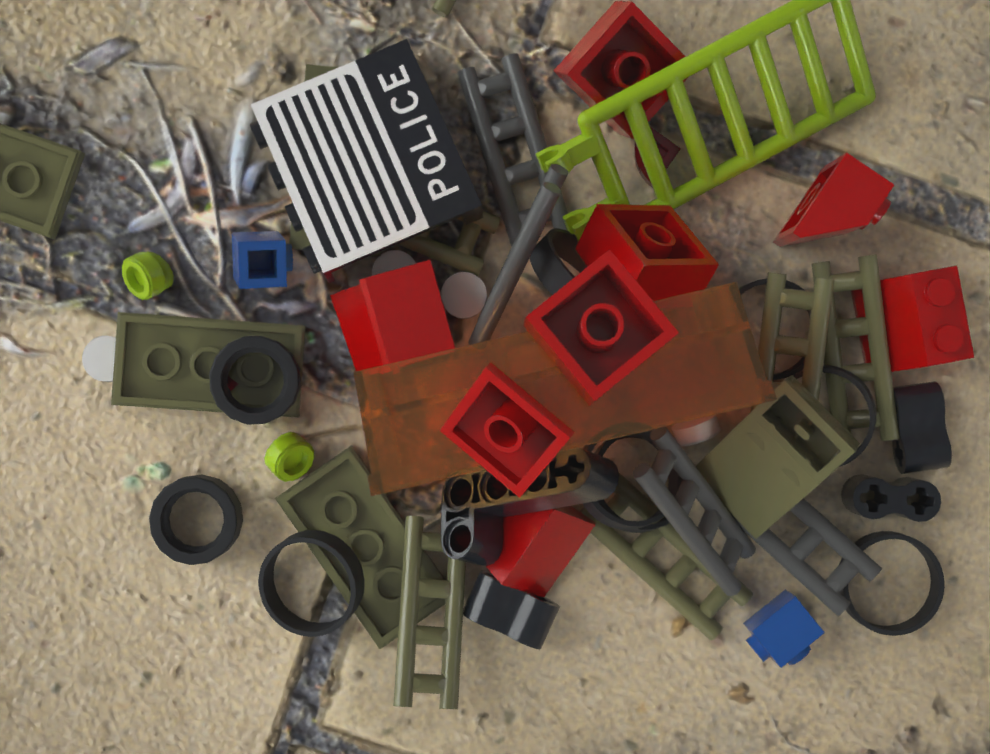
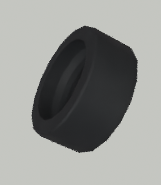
M243 336L228 343L215 357L209 373L210 392L217 407L230 419L247 425L266 424L283 416L295 403L301 388L300 368L294 355L280 342L264 336ZM261 352L271 356L279 363L283 372L284 385L280 395L273 403L264 407L251 408L242 405L232 396L228 387V374L231 366L239 357L248 353Z
M204 474L180 478L164 487L153 501L149 516L151 536L159 550L173 561L188 565L208 563L227 552L238 539L243 523L241 503L233 489L218 478ZM201 492L208 494L218 502L223 511L224 523L221 533L214 541L207 545L195 547L184 544L175 536L171 529L169 517L172 506L180 497L187 493Z

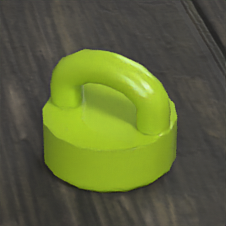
M139 252L127 257L123 261L122 277L129 291L141 300H149L161 294L164 290L171 287L174 282L171 267L160 255L154 252Z
M287 432L271 443L266 451L264 462L278 479L284 482L294 481L306 474L312 466L314 449L299 434Z

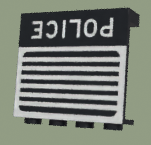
M407 39L251 104L257 118L256 122L249 124L260 149L269 146L275 160L267 164L269 172L278 191L287 188L293 202L285 206L290 221L296 232L304 229L311 245L303 248L308 263L314 274L322 271L329 284L335 282L332 272L457 218L463 217L466 225L483 218L481 201Z

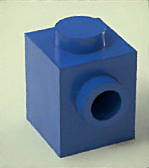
M278 231L233 232V279L239 289L287 287V271L293 270L291 243L286 244V240Z
M786 589L743 623L752 634L746 639V642L763 662L771 658L780 668L787 663L794 665L805 658L811 650L809 645L825 633L797 597Z

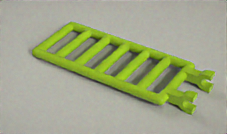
M792 0L582 111L577 118L582 134L561 145L550 146L535 154L541 169L547 172L551 164H558L570 173L574 166L592 157L607 198L596 204L630 205L599 124L624 112L657 197L645 205H671L673 209H676L870 105L876 98V92L851 0ZM831 2L855 88L854 93L835 103L832 101L807 15ZM790 24L816 110V113L794 125L766 38L767 35ZM746 46H749L776 131L775 135L753 146L725 61L727 56ZM705 68L708 69L737 154L715 167L712 165L683 82L684 79ZM665 89L697 177L674 189L641 102ZM596 204L588 208L577 209L562 217L567 230L571 234H575L578 242Z

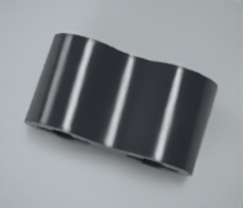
M933 381L893 387L900 438L892 440V448L898 471L901 474L950 467L952 450L945 424V400L940 385Z
M864 474L854 475L847 479L841 491L842 502L846 509L869 519H880L888 514L895 513L897 516L913 521L924 522L935 517L941 506V495L936 486L930 482L911 477H902L887 483L883 479ZM869 490L874 491V500H866V503L860 501L861 493H867ZM919 494V502L911 503V505L907 504V496Z
M481 570L463 608V615L479 625L500 632L526 646L540 650L560 606L546 597L543 598L503 586L492 573Z

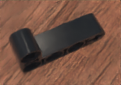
M581 448L562 449L520 498L482 466L454 472L446 479L442 489V549L445 555L451 559L481 566L491 565L499 558L503 549V517L606 499L615 491L618 485V467L612 460Z

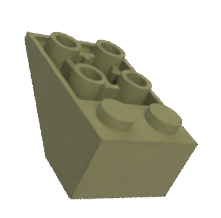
M791 375L753 409L696 467L729 512L757 539L854 454L860 443Z

